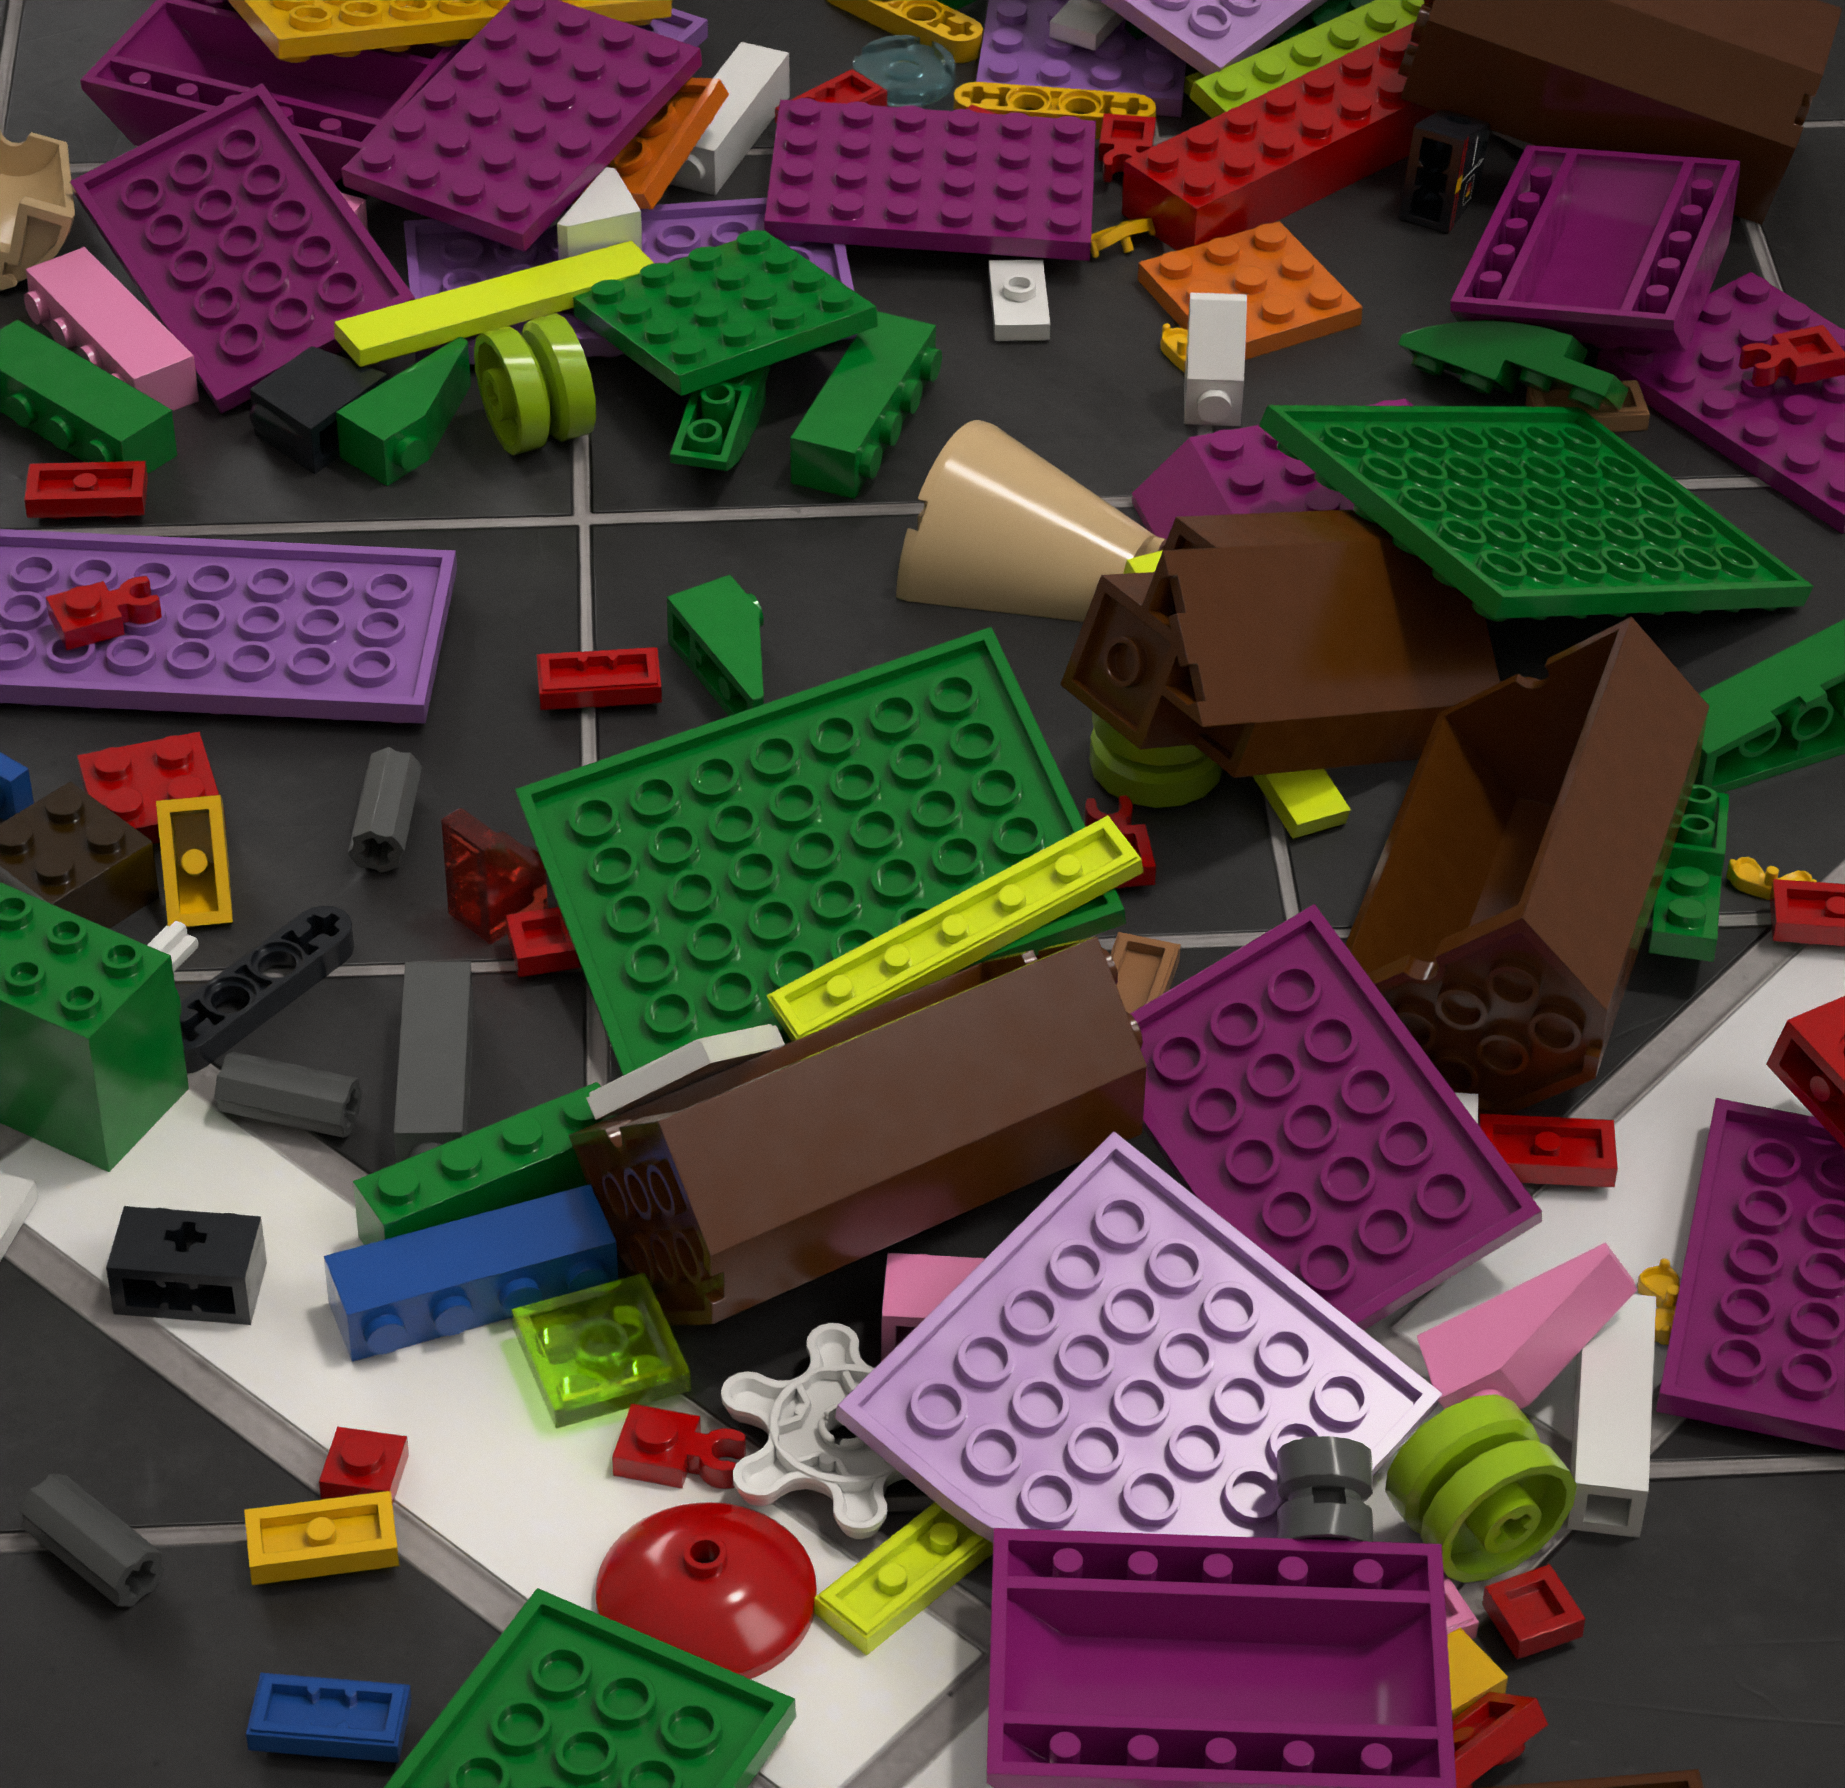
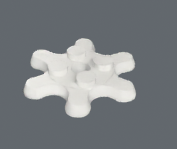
M827 1323L813 1329L807 1337V1352L810 1357V1365L801 1376L792 1380L778 1381L756 1372L747 1371L736 1373L723 1383L721 1389L722 1403L732 1418L741 1423L761 1428L769 1435L768 1441L762 1449L742 1458L736 1464L733 1470V1485L742 1499L754 1506H766L781 1496L796 1490L807 1489L823 1493L833 1501V1516L840 1529L851 1538L866 1539L876 1534L887 1518V1502L884 1498L887 1486L907 1478L858 1437L842 1439L840 1445L835 1443V1437L829 1433L830 1430H835L843 1425L835 1418L837 1405L875 1368L867 1365L860 1357L859 1339L856 1332L840 1323Z

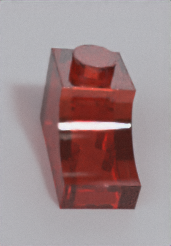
M461 807L441 819L448 914L491 945L507 935L506 915L548 908L547 875L542 860L535 849L522 845L503 830L499 833L494 832Z

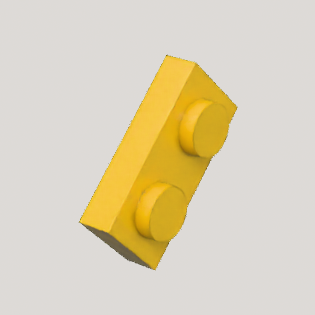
M391 1491L244 1510L252 1585L399 1566Z

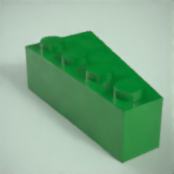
M1845 619L1699 693L1709 705L1698 773L1694 784L1704 785L1716 792L1724 793L1845 754Z

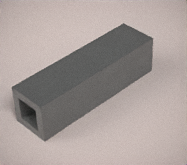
M471 961L405 962L394 1121L396 1163L468 1134L474 1024Z

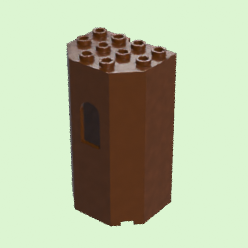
M1424 0V5H1421L1410 42L1419 45L1417 47L1408 44L1398 71V75L1407 77L1400 98L1435 111L1447 110L1487 121L1490 124V130L1535 146L1740 161L1733 215L1762 225L1795 152L1812 99L1816 96L1822 80L1842 8L1820 0Z
M1632 617L1548 658L1545 667L1548 670L1549 676L1544 680L1523 677L1518 673L1438 713L1345 944L1455 1093L1478 1094V1118L1479 1114L1510 1115L1596 1079L1698 773L1709 705Z
M1095 936L1046 947L1038 951L1039 960L1033 950L985 960L568 1135L588 1185H591L616 1239L617 1261L631 1281L640 1278L645 1285L654 1288L657 1294L651 1296V1307L665 1326L703 1325L719 1322L1086 1159L1113 1132H1116L1126 1141L1141 1135L1147 1065L1141 1052L1143 1046L1142 1033L1134 1017L1125 1010L1116 987L1118 982L1116 965L1108 951L1101 947L1098 937Z

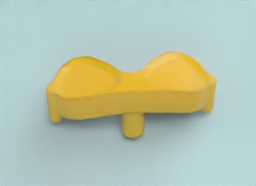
M1152 218L1123 221L1119 225L1091 234L1090 251L1092 257H1099V251L1118 241H1121L1124 253L1133 251L1134 248L1130 235L1148 231L1149 235L1156 234Z
M1168 323L1163 324L1160 350L1176 367L1185 373L1188 330L1171 328Z
M1740 857L1737 860L1730 859L1726 874L1727 879L1730 880L1737 890L1770 900L1773 879L1817 882L1806 871L1797 870L1778 878L1779 869L1775 866H1769L1766 868V873H1764L1756 860L1750 857Z
M1663 1258L1660 1260L1659 1266L1646 1268L1638 1276L1637 1287L1640 1295L1656 1297V1306L1658 1308L1655 1314L1654 1342H1659L1661 1345H1669L1680 1279L1677 1273L1670 1267V1260Z

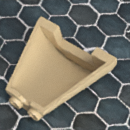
M0 130V290L14 287L18 282L27 279V268L53 259L69 235L75 217L73 190L69 182L71 181L67 142L31 132L24 142L13 143L7 140Z
M973 420L963 425L948 440L936 458L922 486L918 500L924 502V508L918 515L917 530L907 528L898 570L896 598L910 602L1084 622L1101 575L1123 574L1127 559L1161 551L1164 549L1167 539L1154 535L997 426L981 420Z

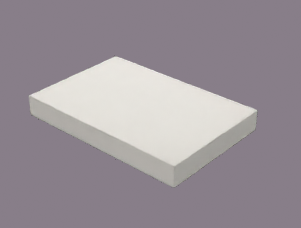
M771 1024L700 1038L590 1092V1096L586 1099L596 1120L614 1116L773 1050L785 1043L777 1026H772Z

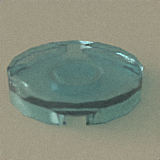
M911 35L887 36L871 41L862 48V55L859 57L855 56L853 60V69L888 91L887 106L902 107L914 105L921 107L937 102L951 92L955 83L956 66L953 55L937 42L932 41V47L920 44L919 37Z

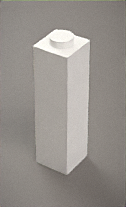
M741 42L714 76L715 79H721L729 96L670 185L711 195L718 193L775 117V107L779 106L780 99L788 100L790 97L788 52Z
M1633 1294L1577 1354L1570 1472L1577 1488L1574 1505L1568 1514L1567 1529L1640 1538L1649 1492L1656 1314L1655 1296Z

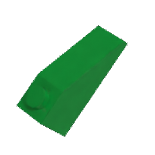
M461 336L336 411L340 458L386 486L427 462L471 387L468 341Z
M731 575L667 596L668 643L726 714L731 716L763 705L760 628L764 624V616L757 598L751 593L747 594Z

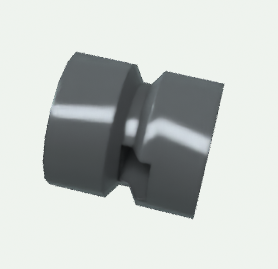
M1334 1436L1306 1437L1282 1445L1277 1451V1491L1279 1497L1287 1502L1282 1504L1277 1510V1538L1373 1542L1372 1508L1364 1503L1373 1494L1371 1449L1361 1442Z

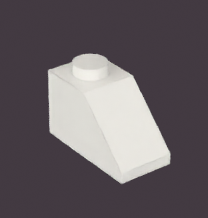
M1190 292L1184 377V424L1241 426L1247 294Z

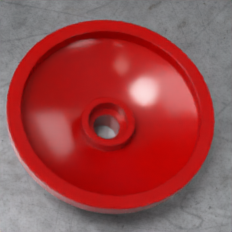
M716 1502L690 1503L667 1508L634 1524L611 1546L601 1563L596 1581L597 1614L748 1679L771 1670L783 1662L800 1645L812 1624L815 1614L814 1597L817 1596L816 1576L810 1557L803 1545L787 1528L776 1520L755 1510L739 1505Z

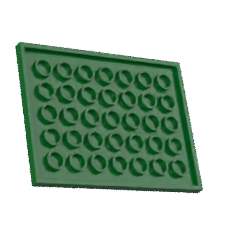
M1267 405L1259 423L1260 428L1278 441L1277 448L1282 453L1293 459L1301 460L1316 473L1314 477L1317 482L1328 489L1340 492L1354 504L1353 510L1356 514L1370 522L1378 523L1393 536L1392 542L1396 547L1422 559L1432 568L1431 573L1434 578L1447 586L1457 588L1473 601L1472 608L1478 614L1493 621L1503 622L1507 618L1523 617L1545 620L1548 616L1586 618L1587 615L1610 614L1617 617H1624L1627 613L1664 615L1665 612L1687 611L1700 614L1703 610L1739 612L1740 609L1762 608L1774 611L1777 607L1804 606L1814 587L1580 407Z
M992 627L515 789L622 1076L697 1039L762 1025H776L784 1043L791 1042V1039L770 1010L766 995L1086 827ZM1115 888L961 970L988 959L1033 950L1035 956L1039 955L1038 951L1046 947L1085 939L1126 924L1125 909Z

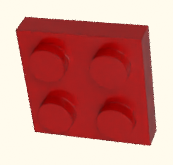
M200 732L168 736L163 739L122 747L106 748L97 752L77 755L79 772L85 792L149 838L152 844L160 843L156 801L219 795Z

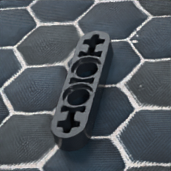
M318 906L302 912L181 1002L180 1026L187 1074L197 1072L208 1066L351 957L354 950L352 922L350 916L344 910L334 906ZM276 965H287L294 969L287 976L278 978L262 974L265 969ZM228 1000H241L248 1004L244 1009L232 1013H224L215 1009L218 1004Z

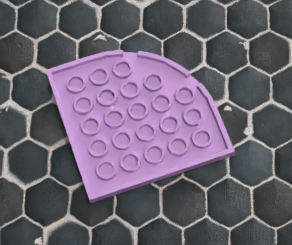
M1113 1132L837 1405L835 1418L946 1512L992 1543L994 1528L1277 1538V1510L1282 1504L1287 1502L1279 1497L1277 1491V1451L1282 1445L1296 1439L1314 1436L1349 1438L1361 1442L1371 1449L1374 1475L1437 1407L1442 1393L1116 1132Z

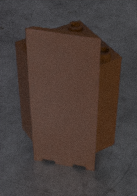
M1353 509L1175 517L1155 572L1101 575L1060 685L1140 750L1194 745L1235 778L1418 760L1421 757L1439 712L1500 683L1486 619L1472 608L1473 601L1457 588L1447 586L1434 578L1431 573L1432 568L1418 556L1404 552L1396 547L1392 542L1393 536L1378 523L1370 522L1356 514Z

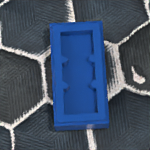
M260 1673L246 1732L248 1750L399 1763L412 1702L410 1685Z

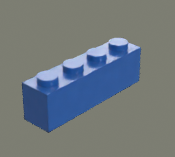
M590 1184L324 1256L329 1305L352 1362L379 1354H388L404 1347L440 1337L457 1335L469 1329L509 1318L522 1317L534 1311L574 1300L591 1298L597 1294L619 1288L617 1242Z

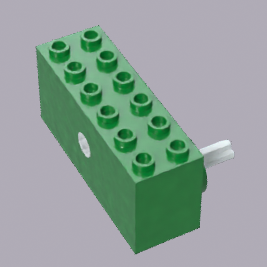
M0 882L1 1124L110 1172L189 1089L180 1026L182 1008L180 997L175 987L173 973L191 956L199 945L197 938L187 934L185 924L175 921L171 926H166L148 945H145Z

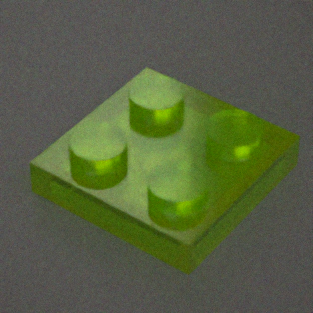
M645 1273L511 1309L513 1330L556 1429L628 1409L631 1403L642 1405L691 1391L690 1370Z

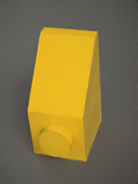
M221 795L156 801L168 926H171L175 921L185 924L186 927L233 923L229 860Z

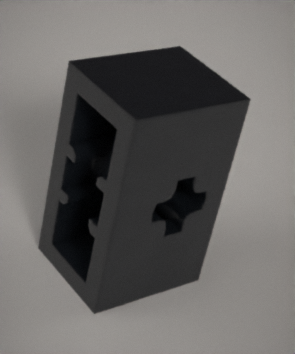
M124 1206L106 1266L113 1314L251 1325L267 1265L261 1216Z

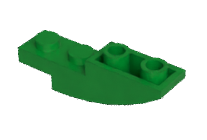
M1488 320L1452 322L1404 333L1398 342V345L1413 357L1411 362L1413 367L1436 377H1442L1444 370L1462 376L1459 381L1460 384L1484 395H1490L1493 388L1512 394L1517 381L1544 393H1549L1553 385L1569 391L1567 399L1575 404L1593 411H1599L1601 404L1620 410L1629 391L1615 375L1583 364L1588 350L1571 335L1544 327Z
M772 364L692 392L670 453V463L725 471L731 469L746 450L759 421L766 401L765 383Z
M1693 785L1651 911L1648 938L1649 953L1714 962L1718 938L1721 878L1726 851L1729 794L1716 792L1704 785Z

